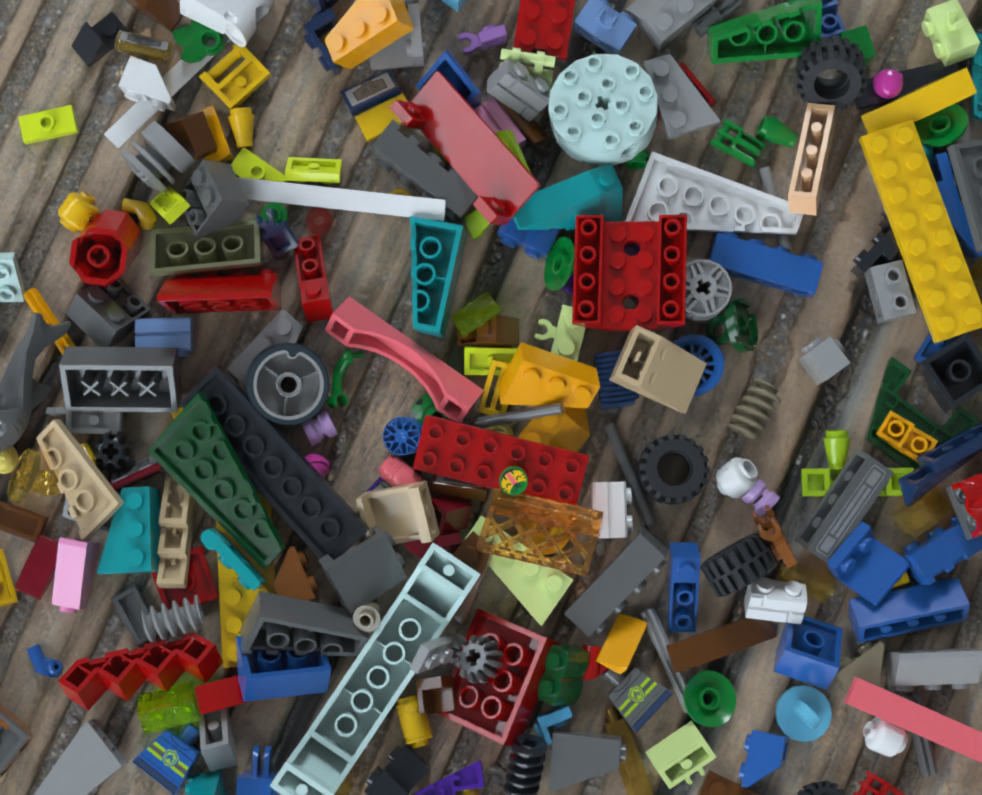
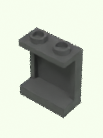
M377 526L371 528L374 533L372 537L335 560L328 554L318 560L340 603L350 614L358 607L371 602L407 579L403 570L406 564L398 552L395 553L392 548L395 545L394 539L387 530L383 532Z

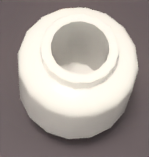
M739 457L728 461L716 473L719 491L731 498L742 497L757 483L758 472L755 465L750 460Z
M878 717L868 721L863 729L866 746L874 752L892 757L897 753H901L906 747L908 736L905 729Z

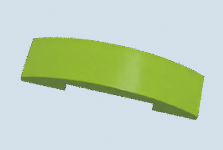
M888 468L894 473L878 497L903 496L898 479L913 472L914 468ZM801 469L802 497H824L842 469Z

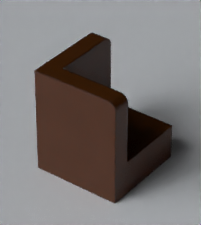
M437 676L416 680L420 714H435L455 711L457 709L453 676Z

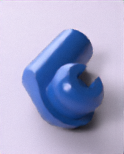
M40 644L26 649L36 673L50 678L58 677L62 673L63 664L59 660L45 657Z

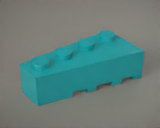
M410 216L413 328L419 334L445 338L467 232L462 225Z

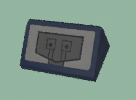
M389 69L340 91L352 116L401 94L400 88Z

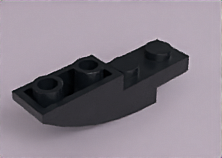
M885 210L881 214L884 219L878 224L882 230L871 240L874 246L868 252L863 249L853 259L856 265L850 271L858 278L876 260L882 264L889 263L900 251Z

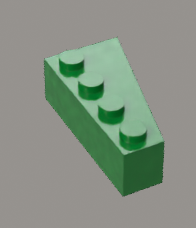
M791 0L707 27V54L712 64L798 58V56H802L801 51L804 47L810 48V42L814 40L816 42L821 41L823 3L821 0Z

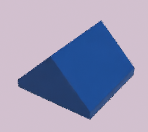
M448 50L439 57L416 84V87L421 90L435 72L438 71L448 79L473 109L481 104V91Z

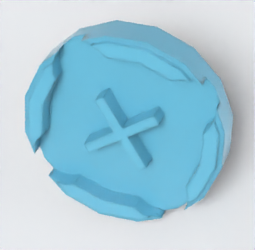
M806 685L792 686L784 691L776 702V723L781 731L793 740L801 742L816 740L830 726L832 717L830 703L825 695L814 687Z

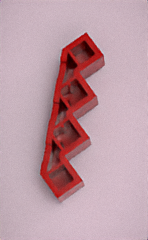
M196 633L183 635L182 639L170 642L165 639L144 644V648L129 651L125 648L105 653V657L89 660L88 657L78 659L58 680V683L70 700L89 711L107 689L128 702L146 680L165 692L169 691L185 671L207 683L223 664V660L214 643Z

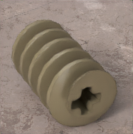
M754 378L753 383L756 387L750 386L747 389L750 396H743L741 400L744 405L736 407L739 415L733 414L730 417L734 425L726 424V426L745 438L758 440L759 437L755 434L754 430L763 431L765 429L761 425L760 420L770 421V418L765 413L766 410L775 412L776 409L772 406L771 402L780 403L782 400L778 397L777 392L779 391L774 386L762 379Z

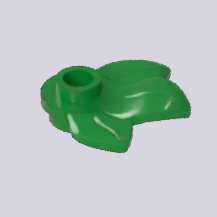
M192 19V26H185L172 31L177 44L184 48L181 60L188 63H198L207 55H217L225 46V40L221 33ZM210 39L216 40V44L212 47L207 46V42Z

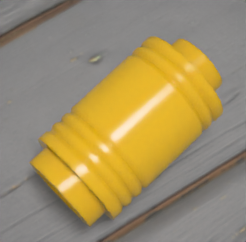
M417 694L397 700L398 706H396L406 745L412 744L413 749L428 745V739L432 738L433 735L427 714L419 713Z

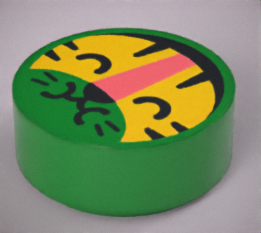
M509 466L500 475V487L506 494L519 495L527 487L528 476L521 467Z

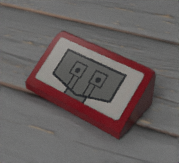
M148 455L126 465L122 471L111 472L108 475V482L118 493L122 488H129L166 470L151 455Z

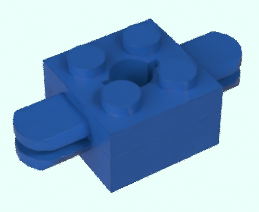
M254 746L252 771L245 770L237 777L236 795H282L270 787V784L278 774V772H271L272 746L265 747L263 771H260L261 746Z

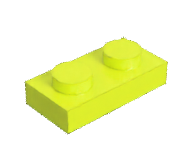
M288 157L285 168V181H294L296 183L321 182L323 184L340 183L342 159Z
M465 346L464 375H488L492 358L510 363L518 347ZM496 366L494 375H499L500 367Z

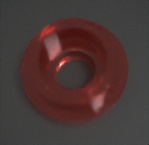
M314 208L306 216V226L314 234H325L333 225L332 215L325 208ZM318 216L324 218V222L320 225L314 223V219Z

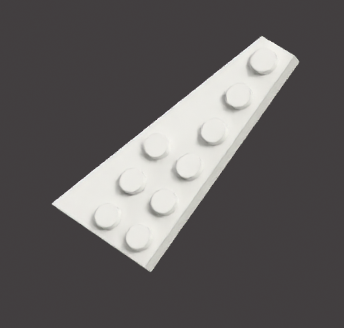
M652 152L625 222L659 221V215H687V231H728L732 233L796 235L804 214L789 213L788 201Z

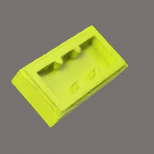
M72 105L18 117L23 143L26 145L79 133Z
M245 147L242 148L230 164L235 175L240 178L287 182L285 181V175Z
M167 186L168 190L164 194L159 193L150 202V205L171 225L190 205L173 188Z

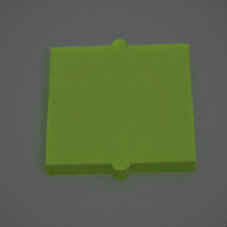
M487 291L474 301L467 303L465 307L450 317L464 337L479 326H483L486 321L500 313L501 310Z

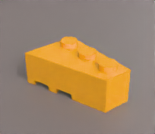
M356 0L324 40L333 63L351 70L415 28L403 0Z
M521 342L498 385L500 404L543 406L562 402L564 407L588 408L600 388L597 368Z

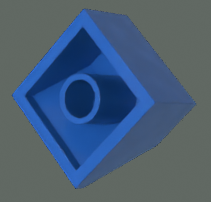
M807 616L803 617L801 624L785 622L776 650L774 672L827 690L839 670L843 628Z

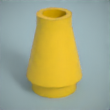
M252 108L230 109L228 119L237 148L253 147L255 114H252Z

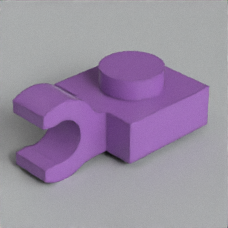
M492 24L484 27L478 33V36L469 32L461 33L458 36L459 42L467 40L471 43L469 47L463 48L464 55H471L476 50L481 49V51L507 43V33L504 24L500 26Z

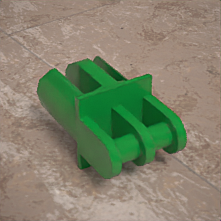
M724 119L722 121L723 127L716 131L717 136L715 139H711L710 144L725 153V156L729 154L749 167L754 168L756 165L755 160H757L761 151H764L767 145L744 132L743 126L741 128L731 121ZM730 130L737 134L736 138L728 134ZM726 140L731 143V146L727 147L722 142Z

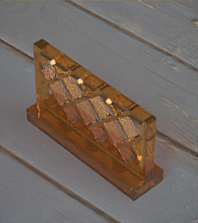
M494 487L491 495V504L476 545V551L587 576L597 540L601 534L604 512L522 493L519 495H509L502 489ZM494 514L506 516L510 520L498 525L493 517ZM528 521L535 523L537 526L525 531L520 523ZM515 526L520 534L508 539L503 530ZM555 527L562 529L564 533L552 537L547 529ZM542 532L547 540L535 545L530 537ZM581 533L592 537L590 540L580 543L575 535ZM497 534L502 540L501 543L496 545L485 543L486 538ZM569 538L575 547L563 552L557 543ZM525 540L530 547L525 551L515 550L513 544ZM552 546L558 554L549 558L543 556L540 551ZM580 553L585 559L584 565L571 563L568 557Z

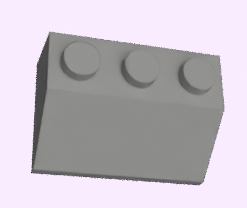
M637 0L625 9V12L634 19V22L660 51L688 29L693 22L709 12L710 7L718 5L721 0Z
M947 648L885 651L887 685L896 686V691H913V686L924 685V690H941V685L952 684V689H969L970 683H979L982 671V650Z

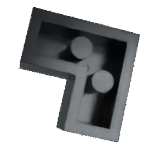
M405 744L403 748L397 745L387 756L390 761L382 769L378 765L367 777L365 782L368 785L364 792L367 795H409L413 787L430 771L431 766L409 745Z

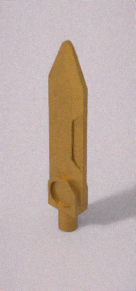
M615 706L604 709L609 723L605 724L606 734L622 736V744H627L626 762L620 761L618 769L627 795H653L629 725L626 724L623 717L619 719Z

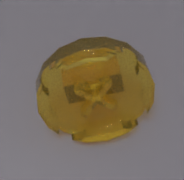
M29 448L20 456L19 464L22 465L19 470L17 469L12 472L8 484L7 495L10 501L20 504L25 500L30 491L44 496L59 494L57 476L39 469L41 461L40 452Z

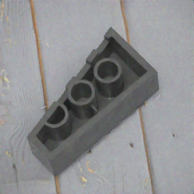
M392 120L373 143L377 159L376 164L387 173L392 170L399 176L398 181L408 189H411L413 186L420 192V197L446 200L445 217L452 222L456 219L462 223L464 217L473 209V203L478 199V196L454 169L446 171L444 169L446 164L436 154L431 152L426 154L423 152L424 148L418 139L413 135L405 137L400 133L398 128L401 125Z
M645 525L638 531L637 538L633 542H628L616 556L614 562L611 561L597 576L598 578L592 581L566 609L564 614L588 637L594 631L599 634L609 623L606 618L613 611L618 614L628 604L625 599L632 592L638 594L647 584L644 579L651 572L656 575L666 565L667 562L663 559L667 555L668 547Z
M259 591L241 627V654H252V650H266V655H278V651H295V655H306V653L312 651H320L322 656H358L369 637L368 632L361 631L355 626L353 622L354 612L350 614L345 608Z

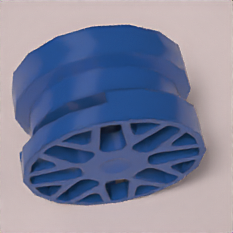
M397 417L390 420L383 431V441L386 448L396 455L416 453L423 425L412 417Z

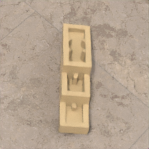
M166 473L158 522L161 532L157 552L160 562L156 584L159 588H187L194 498L169 473Z

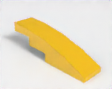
M966 67L861 115L868 134L912 119L913 122H916L976 94L977 90Z

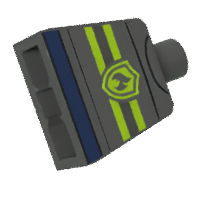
M634 666L626 674L623 672L620 675L611 669L606 670L603 674L614 686L607 693L608 698L636 733L673 695L670 690Z

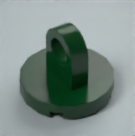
M743 298L730 300L726 305L725 315L716 316L707 323L705 328L706 337L718 345L732 343L739 353L754 351L755 347L753 345H757L759 339L758 325L754 314H749L747 309L751 308L750 304ZM724 324V334L717 338L715 336L716 327Z

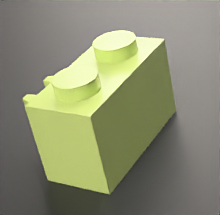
M950 0L926 10L921 23L922 30L926 37L929 36L933 43L935 56L942 60L945 67L975 56L980 41L958 0Z
M562 305L557 327L552 326L548 320L540 319L538 325L545 326L547 333L544 335L536 333L535 339L538 341L553 339L551 353L577 361L586 327L573 325V307Z
M692 720L645 752L669 789L684 779L688 784H692L690 775L698 771L701 776H704L705 771L702 767L717 758Z

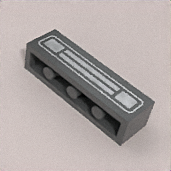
M856 449L794 541L825 562H828L856 529L865 514L871 509L874 501L882 489L887 486L894 472L873 457Z

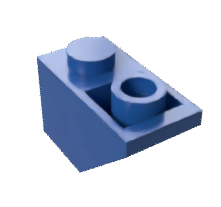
M758 729L752 730L751 734H747L744 750L748 751L746 762H742L739 771V779H743L742 787L747 788L755 785L785 765L790 737Z

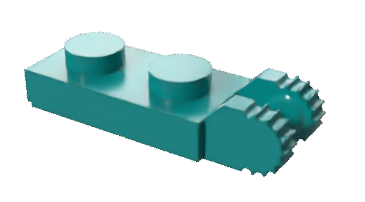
M215 528L202 531L203 533L200 537L202 544L204 543L208 550H216L220 554L218 557L220 562L226 568H233L239 575L237 579L242 586L248 590L251 588L255 591L261 589L267 583L262 574L223 533H220Z

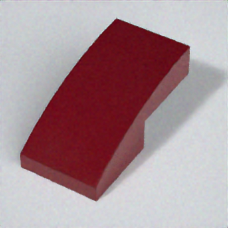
M40 534L24 564L15 585V590L38 600L42 599L54 577L53 572L56 568L59 542Z

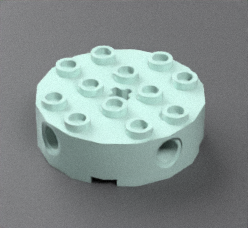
M594 54L573 62L559 74L550 90L548 112L556 142L571 158L580 162L585 161L590 164H598V166L612 163L614 166L632 160L648 146L657 126L658 95L651 77L636 62L616 54Z

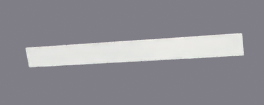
M225 33L222 35L226 45L231 39ZM210 39L207 42V46L212 47L216 44V40ZM207 55L198 63H188L180 60L163 76V79L171 97L214 56ZM141 99L104 135L119 149L158 110L152 108L149 105L150 102Z
M237 177L246 198L249 200L403 217L413 216L444 221L446 200Z

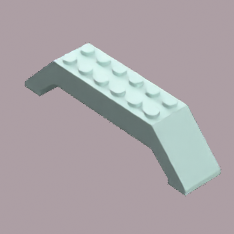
M432 543L403 590L380 622L379 627L374 631L305 736L270 784L271 788L282 795L335 794L415 674L409 667L421 643L438 638L481 574L435 543Z

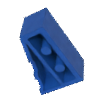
M955 515L949 519L951 524L943 529L941 526H937L926 533L928 538L920 543L914 540L902 548L904 552L900 556L910 562L907 573L915 585H930L936 581L935 576L944 571L946 573L950 572L955 568V564L963 559H969L982 550V536L967 540L958 517Z

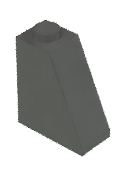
M555 729L553 732L548 790L555 791L619 769L620 761L626 762L627 744H622V736Z

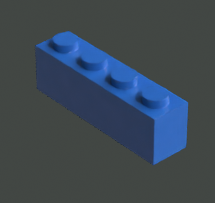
M723 231L722 234L717 233L714 237L708 260L720 264L729 276L811 298L816 294L824 262L817 261L816 256L805 253L801 254V256L791 253L790 249L781 246H775V249L764 246L765 243L757 239L745 241L738 239L737 234Z
M958 578L941 579L930 585H913L905 589L890 590L877 606L861 596L849 600L848 618L858 643L967 621L970 604Z

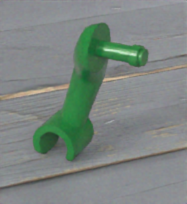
M345 349L342 352L333 372L332 395L327 399V405L330 408L335 409L338 407L337 399L341 407L349 403L348 396L343 393V379L347 368L353 363V358H362L364 356L362 351L352 353L350 349Z

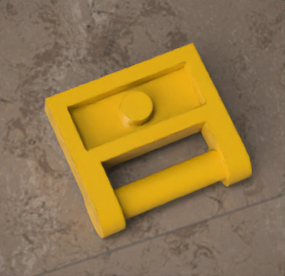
M236 44L232 46L233 49L207 73L204 71L199 76L201 81L229 109L237 108L271 77L270 72L246 47H240ZM240 57L245 59L219 84L215 82Z

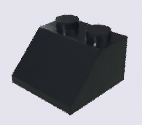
M968 333L920 362L928 389L943 412L953 409L982 390V353Z

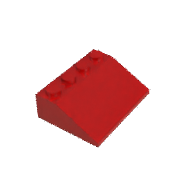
M269 269L258 270L257 274H246V271L242 270L230 271V275H219V272L214 271L203 272L202 276H192L191 273L175 274V277H167L157 295V301L172 314L282 310L281 278L278 273H274V270Z
M477 609L466 640L469 642L470 636L480 637L484 635L489 637L490 641L497 642L499 644L497 650L504 654L498 659V662L503 667H496L495 671L498 677H489L488 683L485 684L480 682L475 684L469 682L468 678L461 677L459 674L461 668L454 665L450 676H453L457 709L437 714L496 742L511 746L513 743L518 742L517 736L519 734H524L537 703L538 686L541 677L546 672L545 661L548 651L552 645H560V643L486 611Z

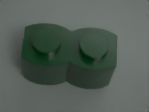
M552 645L545 661L546 672L539 682L538 699L552 706L575 705L582 690L581 678L585 675L589 665V652L575 645Z

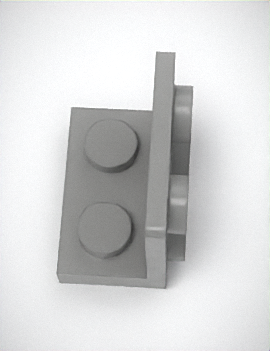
M419 3L408 4V13L415 29L371 56V70L424 66Z

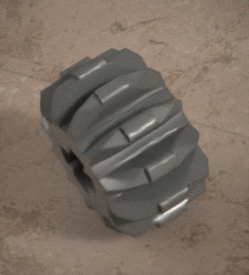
M484 635L480 637L470 636L469 642H461L463 650L455 652L460 657V660L455 665L461 668L459 673L461 677L468 678L469 682L475 684L478 682L485 684L488 683L489 677H498L495 669L496 667H503L498 662V659L504 654L497 650L499 646L497 642L490 641L489 637Z

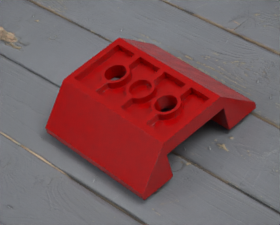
M576 215L572 324L601 331H630L636 325L649 331H662L685 325L687 215H659V221L605 222L603 215ZM631 243L639 245V253L635 256L627 255L625 253L627 245ZM630 296L636 297L639 300L638 306L632 310L626 309L623 306L624 300Z

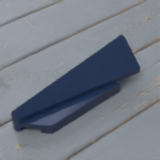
M982 422L917 457L920 468L898 479L907 507H910L982 451Z

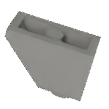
M198 707L200 748L210 772L238 765L236 741L228 708L200 714Z

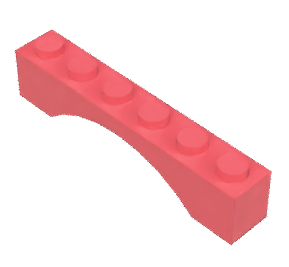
M350 296L332 313L324 330L346 347L361 348L378 353L404 367L424 386L432 398L436 410L452 421L462 423L484 391Z

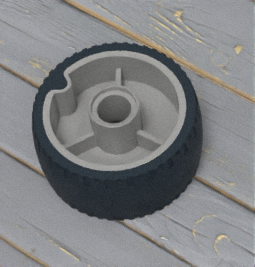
M289 342L274 344L262 350L251 362L245 380L246 394L254 408L267 420L282 426L298 425L318 414L327 400L330 386L329 375L321 358L311 349ZM290 376L295 380V388L290 392H284L280 387L281 380Z

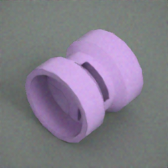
M327 410L320 412L318 419L314 418L302 423L312 446L320 443L325 435L329 438L338 435Z
M759 478L756 485L744 494L741 499L746 504H751L755 508V512L762 517L767 513L765 506L769 505L772 508L780 497L775 492H770L766 488V484Z

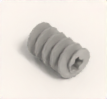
M194 595L193 604H190L187 598H183L182 607H179L176 601L173 600L170 610L167 609L164 603H161L160 612L158 613L153 605L150 606L149 615H145L141 609L144 630L150 642L156 641L157 633L162 640H165L168 636V630L173 637H177L179 628L184 634H188L190 625L197 632L201 629V622L204 624L203 611L198 595Z

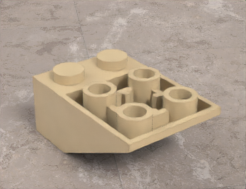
M636 325L629 332L609 381L686 414L707 363L664 337Z

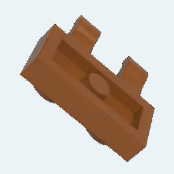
M769 505L765 506L768 514L764 518L758 517L755 511L752 512L761 538L769 542L776 560L783 559L787 568L797 564L798 562L787 537L776 520L772 508Z

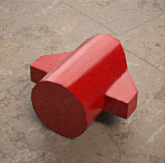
M582 644V649L589 652V665L582 678L586 680L596 679L609 669L596 661L602 647Z

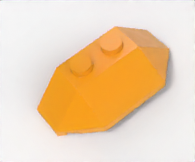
M565 407V412L562 414L534 418L518 437L578 452L590 436L586 408Z

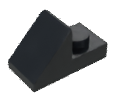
M110 12L93 27L85 22L71 47L85 64L91 67L123 41L119 40L121 32H130L117 16Z

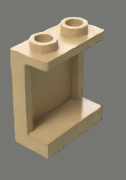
M427 481L364 492L356 499V513L370 528L363 536L364 541L374 535L371 529L374 526H377L383 532L387 530L394 539L395 544L421 540V543L432 542L440 534Z

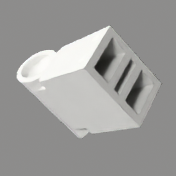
M180 0V14L221 34L226 33L236 45L245 47L257 29L256 22L268 13L276 0Z

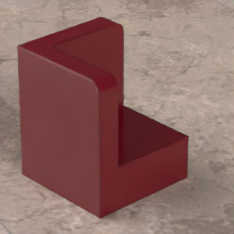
M443 495L431 498L441 536L467 528L472 505L463 498Z

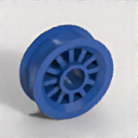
M698 334L685 335L673 342L675 345L682 349L688 346L689 353L703 362L710 356L712 362L705 363H707L706 367H712V371L704 369L703 374L709 376V378L706 380L702 374L700 379L702 384L697 386L693 397L707 393L718 384L724 372V357L720 348L708 337ZM694 346L699 347L696 353H694ZM702 350L707 352L704 356L700 355Z

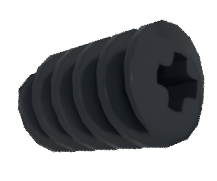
M519 734L517 736L518 742L511 745L512 753L509 755L510 763L507 766L509 772L505 776L507 782L504 784V791L509 795H537L540 789L539 783L542 779L541 773L544 769L543 763L545 762L547 743L536 735Z

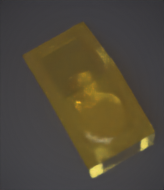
M936 486L910 507L904 506L890 517L906 539H915L937 524L952 507Z

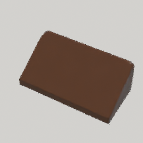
M501 103L503 109L526 138V142L532 149H537L548 140V135L534 119L531 122L527 121L513 109Z

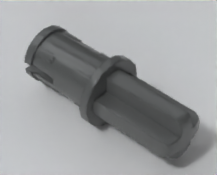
M726 0L716 8L714 6L710 7L709 12L692 23L696 34L702 38L707 34V27L723 23L726 18L743 7L742 0Z

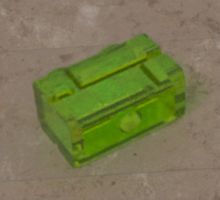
M194 681L172 686L168 692L160 689L153 693L148 692L138 695L137 715L145 735L201 720Z

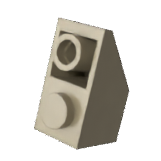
M882 641L863 642L856 648L858 652L849 658L847 655L840 659L839 670L834 678L846 694L854 676L879 686L885 646Z

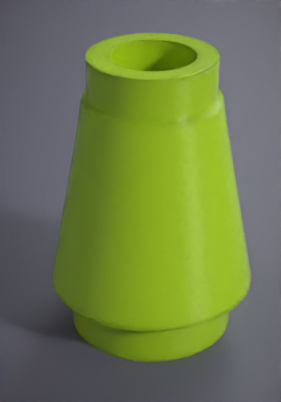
M826 430V437H823L830 469L840 470L846 464L851 437H848V430Z

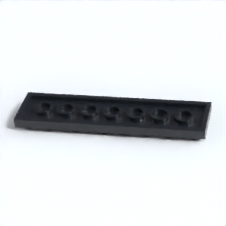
M220 365L215 366L179 403L184 409L198 392L203 391L252 485L320 559L328 554L335 560L345 554L370 530L366 523L275 424L264 418L254 408L247 394Z

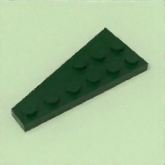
M203 391L198 392L147 452L263 569H266L286 547Z

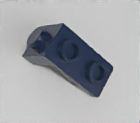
M329 8L326 11L320 10L311 17V20L303 25L306 33L303 38L311 50L317 49L321 55L318 60L326 72L331 70L337 76L340 74L339 68L336 63H333L329 52L319 39V37L332 30L338 23L336 15Z

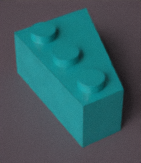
M150 486L122 488L120 498L124 501V504L114 513L97 574L119 575L158 572L160 557L157 552L161 527L158 523L160 516V489Z

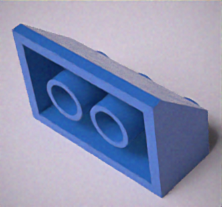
M236 636L238 680L244 702L327 692L331 667L328 657L322 656L320 651H312L306 653V655H295V651H278V655H266V650H252V654H241V636Z

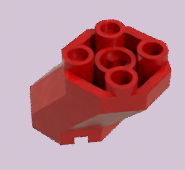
M105 209L84 227L79 237L72 241L69 264L85 284L108 287L128 271L132 261L140 254L143 231L127 212Z

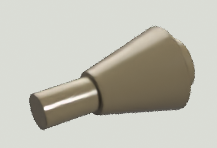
M380 597L358 607L354 611L353 622L359 630L372 632L379 627L380 607L383 603Z

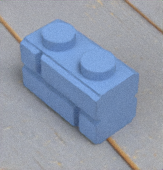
M191 317L135 319V347L178 348L179 359L188 358V353H195V322Z

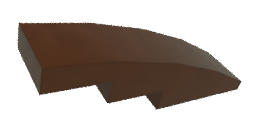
M744 617L665 645L673 671L677 673L777 637L772 621Z

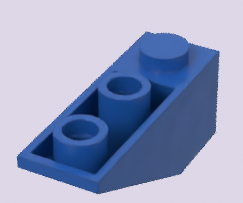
M669 542L668 632H696L701 563L697 543Z

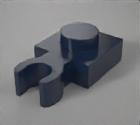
M271 208L266 209V214L269 217L268 220L262 219L259 213L256 214L255 221L257 225L265 229L261 232L260 237L275 258L298 247L299 240L285 220L277 223Z

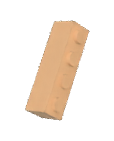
M807 104L788 192L789 213L817 215L835 128V105Z

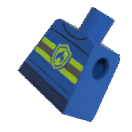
M189 721L179 733L170 727L161 733L132 762L175 795L182 789L201 753V750L192 744L200 734V730Z

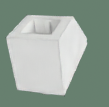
M130 56L118 85L125 93L124 96L134 102H140L141 99L150 102L149 105L159 111L165 112V109L174 111L176 105L157 66Z

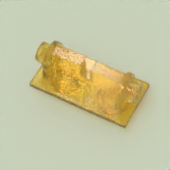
M783 561L775 579L776 581H796L806 584L807 597L825 605L829 596L832 597L836 589L834 586L835 578L800 563L787 568Z

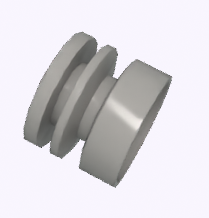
M153 121L141 133L148 145L144 148L133 141L131 146L139 154L135 157L125 149L121 155L125 158L129 168L148 187L164 194L168 189L159 180L164 177L173 185L175 180L168 171L173 168L179 173L184 174L196 161L164 128Z
M697 259L686 264L685 321L705 323L716 317L728 304L732 294V282L727 271L720 264L711 260ZM705 285L707 287L705 293H698L696 291L699 286L703 287Z

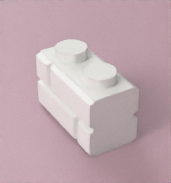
M592 482L593 539L628 538V532L633 530L632 515H627V504L632 503L631 488H626V482Z
M766 577L758 579L747 586L744 598L745 618L801 624L807 606L806 584L796 581H776Z

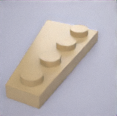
M54 419L36 439L50 470H54L57 476V486L60 493H64L70 505L68 508L72 519H76L80 527L78 533L82 541L89 540L124 504V501L60 419Z

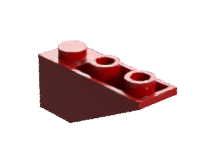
M320 235L299 238V245L294 248L301 301L307 322L311 323L330 319L334 310Z

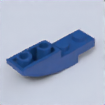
M947 152L936 154L929 161L930 168L961 251L972 260L982 257V252L976 253L964 206L960 202L962 199L959 188L954 181L951 160L948 159Z

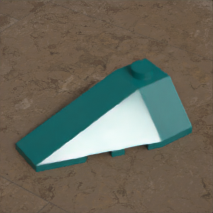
M612 163L588 170L535 192L513 217L518 230H549L550 228L574 231L576 215H603L605 222H622V185Z

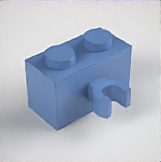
M588 0L574 21L573 31L607 53L620 56L634 35L637 24L627 13H619L611 8V4L606 0Z

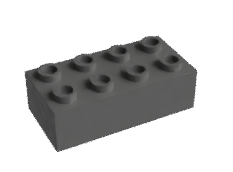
M65 348L59 368L66 411L178 412L183 394L178 348Z

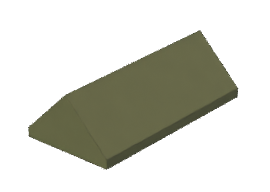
M255 220L238 221L200 238L194 236L190 226L150 230V277L261 266L265 261L263 242L260 237L261 227L257 225Z

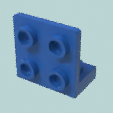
M862 521L828 560L827 565L834 578L877 606L908 570L910 562L876 540L871 527Z

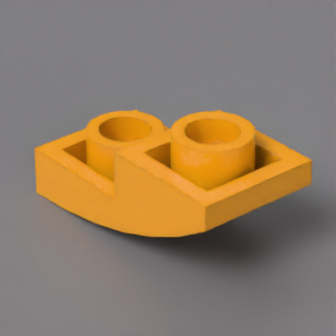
M891 410L876 433L883 441L917 463V457L932 450L938 440L915 428V424Z

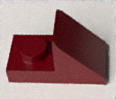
M460 532L438 536L432 542L421 543V540L405 543V548L422 559L432 543L450 552L457 550V545L462 544Z

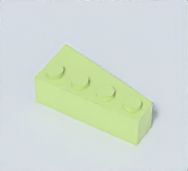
M480 516L467 537L474 531L494 549L489 567L539 625L542 626L573 582V579L489 520Z

